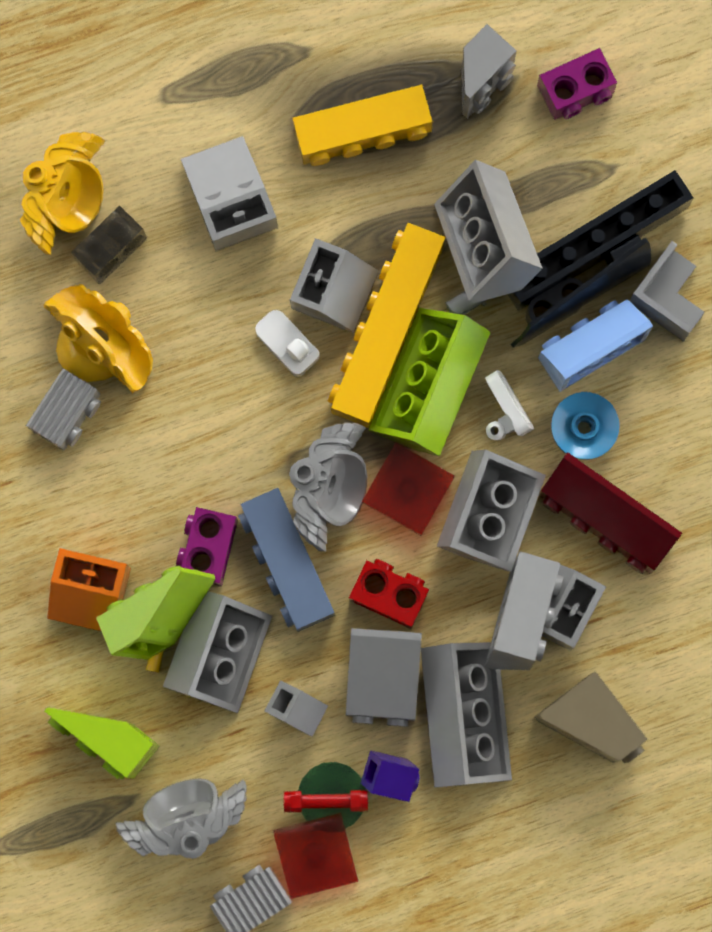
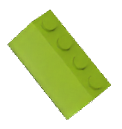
M419 308L368 430L416 451L440 456L491 332L466 315Z

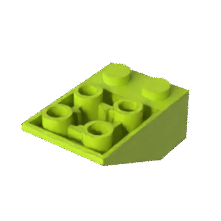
M174 566L165 570L161 574L162 577L157 581L137 587L134 590L135 594L126 600H119L110 604L107 607V611L96 617L111 655L148 660L174 645L216 579L214 574Z
M49 707L44 711L51 717L48 723L63 735L69 736L73 734L78 738L75 745L90 757L96 758L99 755L104 759L105 763L102 767L117 779L123 780L124 777L134 779L160 747L159 744L134 724Z

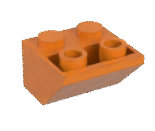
M59 548L50 584L47 619L101 631L96 617L105 613L107 607L113 602L124 599L131 567L125 563Z

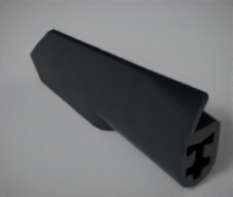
M636 234L608 251L605 257L607 267L587 282L583 283L576 278H568L531 300L526 311L528 326L511 343V346L515 348L527 343L578 312L585 304L650 266L651 248L647 238L641 240L639 235ZM564 290H574L572 293L563 298L562 292ZM538 306L548 309L539 317H536L533 309Z

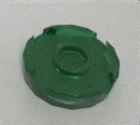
M326 762L308 771L302 778L298 791H302V795L350 794V790H366V788L360 784V775L350 766L338 762ZM351 808L302 809L304 818L311 825L327 832L341 831L353 825L363 813V811L351 812Z

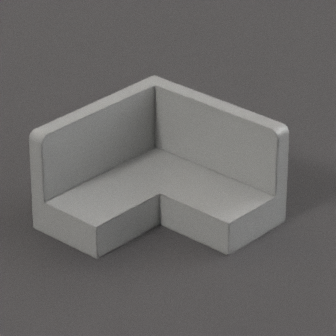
M671 241L635 290L630 302L642 313L684 342L705 312L678 294V291L692 274L696 265L674 251L677 244Z

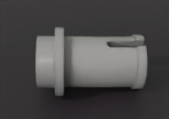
M464 291L450 301L445 302L450 313L465 315L480 304L485 306L487 300L476 303L469 302Z

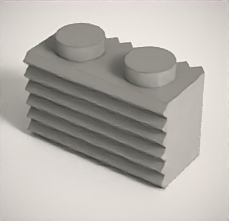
M63 368L26 426L64 451L67 445L73 447L80 438L83 430L79 427L86 416L92 418L101 404V401L98 400L101 394L95 387Z
M258 865L242 876L246 881L235 890L229 884L213 895L216 902L210 905V908L226 932H249L293 902L271 866L263 870L261 865Z

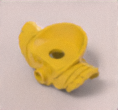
M71 132L60 135L57 143L50 145L46 149L44 161L32 162L23 172V183L29 192L22 199L21 205L25 212L20 218V222L26 234L31 238L30 240L44 254L51 255L56 228L68 233L82 231L93 222L99 212L104 191L102 177L99 170L90 161L100 150L105 140L96 134Z
M83 284L64 288L44 303V308L50 311V314L62 324L56 353L58 361L64 369L87 382L102 381L115 376L123 385L127 386L131 393L139 391L145 385L152 371L153 357L142 334L135 327L131 326L130 311L123 303L106 302L100 293L95 290L90 291ZM95 329L104 331L108 336V341L106 342Z

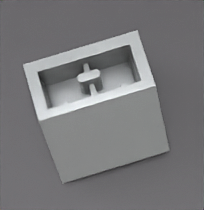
M488 24L463 49L461 67L462 114L467 119L474 111L477 114L481 113L491 101L489 96L497 88L502 91L514 78L512 73L516 67L514 63L517 51Z
M315 238L290 298L291 309L354 333L379 271L349 251Z
M560 565L557 575L563 576L562 585L558 596L552 595L549 607L555 608L550 628H543L542 636L571 651L577 644L606 586L574 569Z

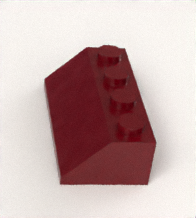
M568 452L539 493V496L543 498L542 505L555 514H559L560 511L571 518L569 523L578 531L587 534L588 531L600 538L597 543L612 554L618 551L627 557L626 564L640 574H643L645 571L649 574L654 572L682 535L681 531Z

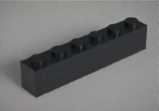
M672 171L538 252L537 255L542 269L521 291L507 295L518 311L522 310L539 294L565 279L578 276L604 260L607 252L636 234L639 237L644 236L687 210L694 197L677 171Z

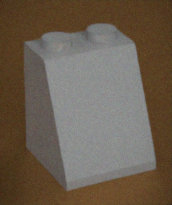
M351 628L346 716H353L352 723L373 724L374 718L387 719V725L408 727V720L415 721L422 633Z

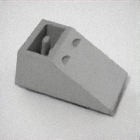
M243 136L181 159L215 251L278 228L273 207Z

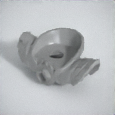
M345 422L322 429L321 439L315 440L309 447V456L298 460L290 469V480L296 488L293 507L297 513L293 523L298 528L299 533L306 538V541L312 544L318 551L326 552L328 533L326 523L328 522L335 526L348 524L355 518L364 501L368 478L366 465L360 455L351 451L366 427L358 423Z
M198 778L177 782L158 791L145 803L143 807L144 822L142 820L116 822L117 832L131 849L136 850L143 856L153 852L159 856L170 854L182 855L191 859L198 858L206 851L208 845L217 842L226 833L228 826L239 823L245 808L246 783L242 779L218 797L216 786L209 780Z

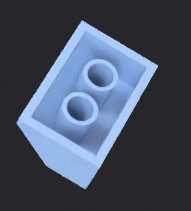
M628 299L620 304L614 300L599 310L601 315L592 321L584 318L570 328L572 333L562 339L557 335L546 341L542 345L544 350L540 352L538 359L559 392L645 341L653 327L650 320Z

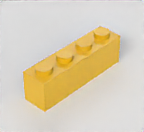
M422 84L292 118L303 165L311 163L312 166L326 164L331 160L330 158L343 155L345 158L360 155L363 149L376 147V149L389 148L395 144V141L406 138L409 141L425 138L427 133L432 132L433 123Z

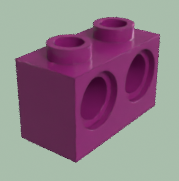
M598 48L540 74L537 86L553 119L556 120L562 116L564 119L572 118L582 112V107L591 103L597 106L607 102L613 97L612 94L615 91L617 81L601 49ZM596 75L601 79L602 83L596 86L590 85L585 80V77ZM561 88L567 89L572 94V97L561 99L557 97L555 91Z
M196 507L194 515L189 514L187 517L184 534L189 535L186 548H180L176 566L194 570V558L200 554H206L211 558V564L207 570L202 572L214 574L216 579L213 585L222 586L238 524L237 517ZM208 521H214L219 524V532L213 538H205L201 535V527Z

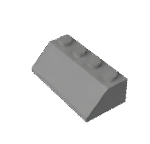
M474 160L434 204L468 301L472 303L521 291L542 269L506 172Z
M491 642L450 643L421 648L435 788L512 780L501 669L485 668Z

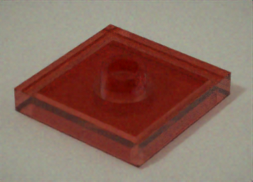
M395 443L363 498L362 503L422 536L455 476Z
M341 813L273 830L291 899L358 882Z

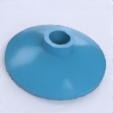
M579 392L566 397L556 407L551 420V431L557 446L564 453L568 452L581 460L595 459L607 453L615 444L620 428L618 414L613 405L604 397L592 392ZM581 422L588 423L590 432L586 434L581 433L578 430V424Z

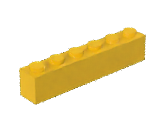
M409 222L404 232L398 230L391 248L396 250L392 262L385 261L379 279L383 281L379 293L373 291L368 301L366 310L371 311L366 323L360 322L353 340L358 342L354 353L348 352L340 370L345 373L340 385L335 383L330 392L328 402L332 404V414L358 423L366 428L370 427L441 256L446 237Z

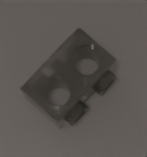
M119 205L71 253L76 262L100 285L147 240L144 229Z

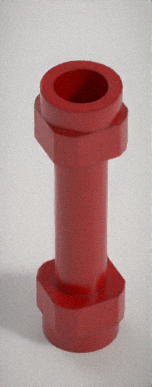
M350 790V794L302 795V791H284V812H302V809L351 808V812L368 811V790Z

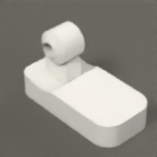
M270 311L257 323V337L294 376H302L319 360L318 349L281 311Z
M496 370L485 377L487 384L506 414L499 418L498 422L493 421L487 425V436L492 440H501L506 434H510L513 431L518 436H524L534 430L533 424L502 372ZM496 427L499 430L497 434L494 433Z

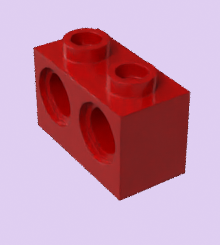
M375 559L374 563L366 560L349 596V601L412 629L429 592L428 588L423 587L425 581L409 573L406 574L405 578L392 572L394 566L382 560ZM379 576L383 579L385 587L380 593L373 594L366 590L365 582L369 577ZM403 590L411 591L416 597V603L410 608L400 607L396 602V596L399 592Z

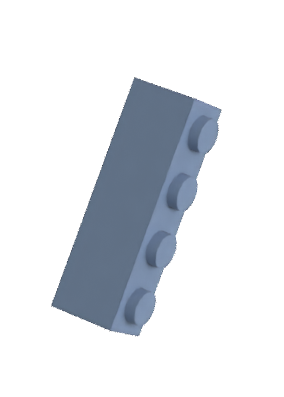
M275 488L240 504L244 513L238 515L246 534L253 531L258 543L252 546L259 564L267 563L272 575L266 577V580L273 595L281 594L286 606L280 608V611L288 628L295 625L297 632H300L335 616V612L298 530L293 523L279 488Z

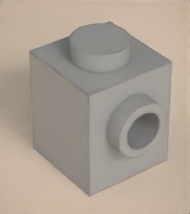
M280 680L264 712L313 736L328 705Z

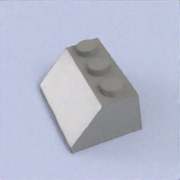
M486 449L471 451L437 547L466 559L511 572L546 475Z
M519 552L508 577L485 668L530 670L535 660L541 661L546 646V641L541 640L543 628H550L555 608L549 607L552 595L558 596L563 581V576L557 575L560 563Z
M208 591L181 634L163 687L238 713L272 615L224 595Z

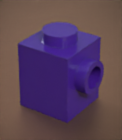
M370 750L360 784L371 794L410 802L412 792H415L419 785L420 769L406 758Z

